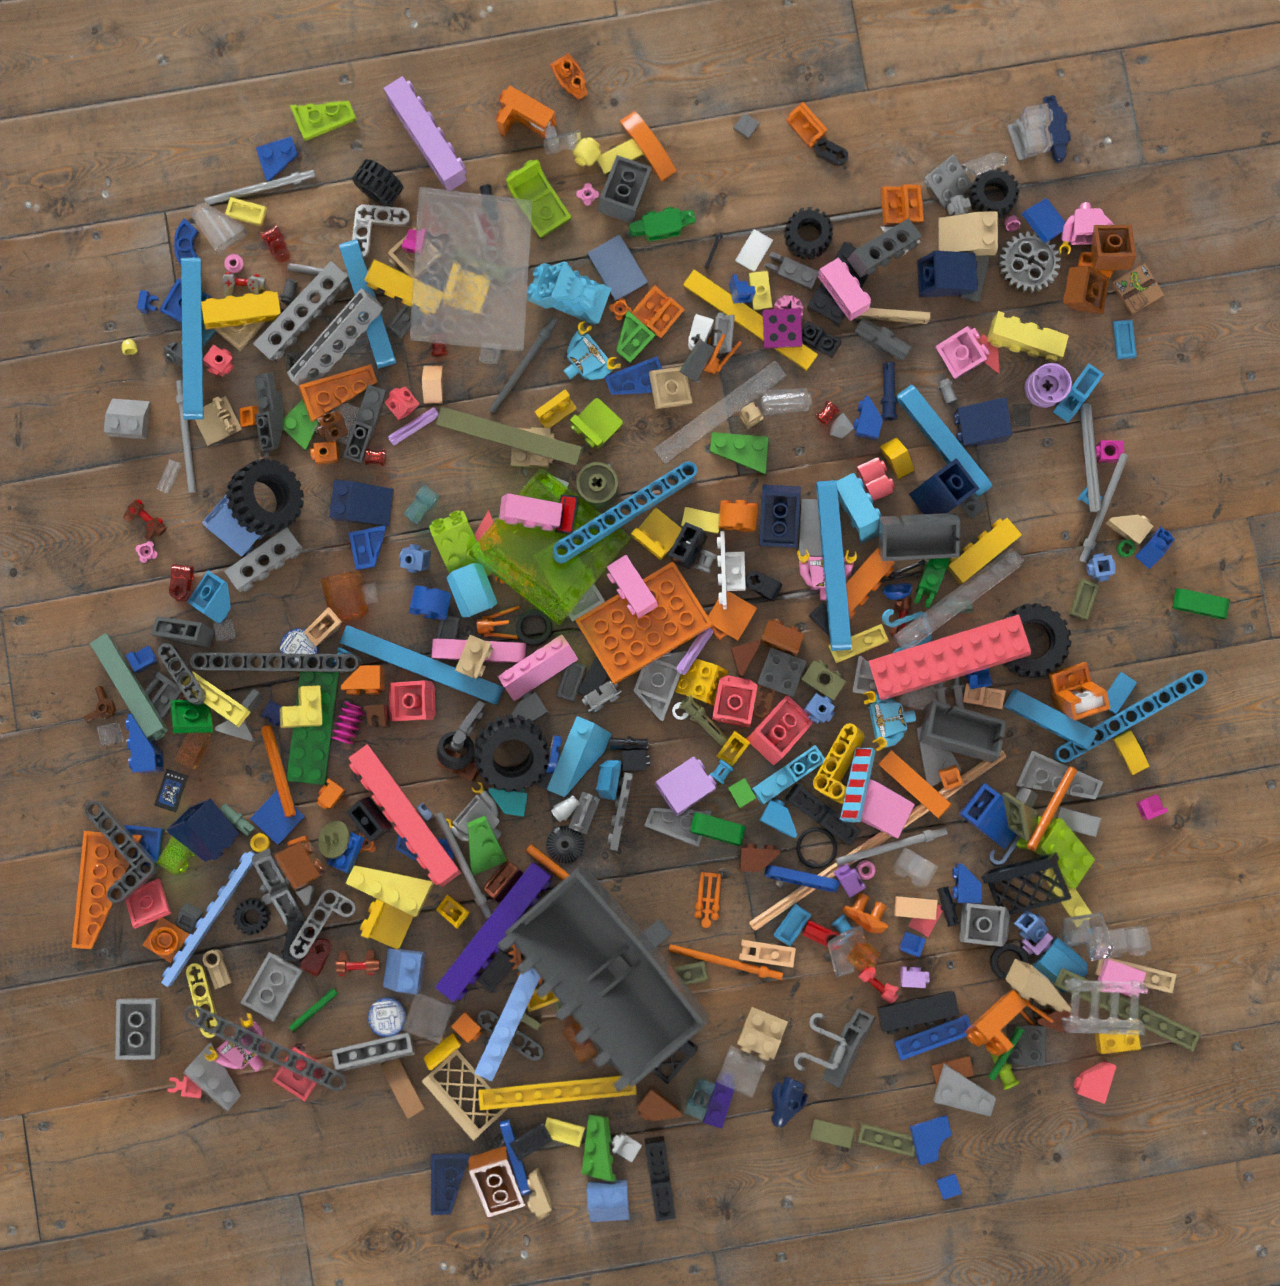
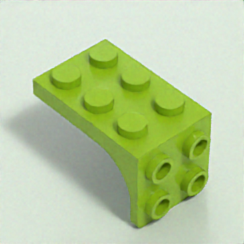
M538 159L534 161L529 160L523 165V168L518 171L514 170L507 175L506 183L509 193L540 239L572 220L571 215L546 179Z
M454 511L449 514V517L444 519L438 518L429 525L432 537L449 574L467 565L480 563L483 565L487 576L491 575V571L464 511Z
M1052 818L1038 847L1034 851L1041 856L1057 852L1059 857L1057 863L1066 884L1071 889L1077 888L1095 861L1094 857L1062 818ZM1020 837L1016 845L1019 848L1028 849L1027 844L1029 840H1024Z

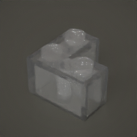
M1048 103L1025 107L1019 118L1026 156L1048 152L1053 145V136L1048 131V127L1053 120L1052 109H1049Z
M1102 912L1064 918L1061 934L1066 947L1085 945L1091 961L1110 958L1114 943Z
M1137 925L1101 931L1104 954L1110 955L1111 958L1122 957V953L1129 952L1130 955L1141 956L1146 955V951L1152 950L1147 926Z

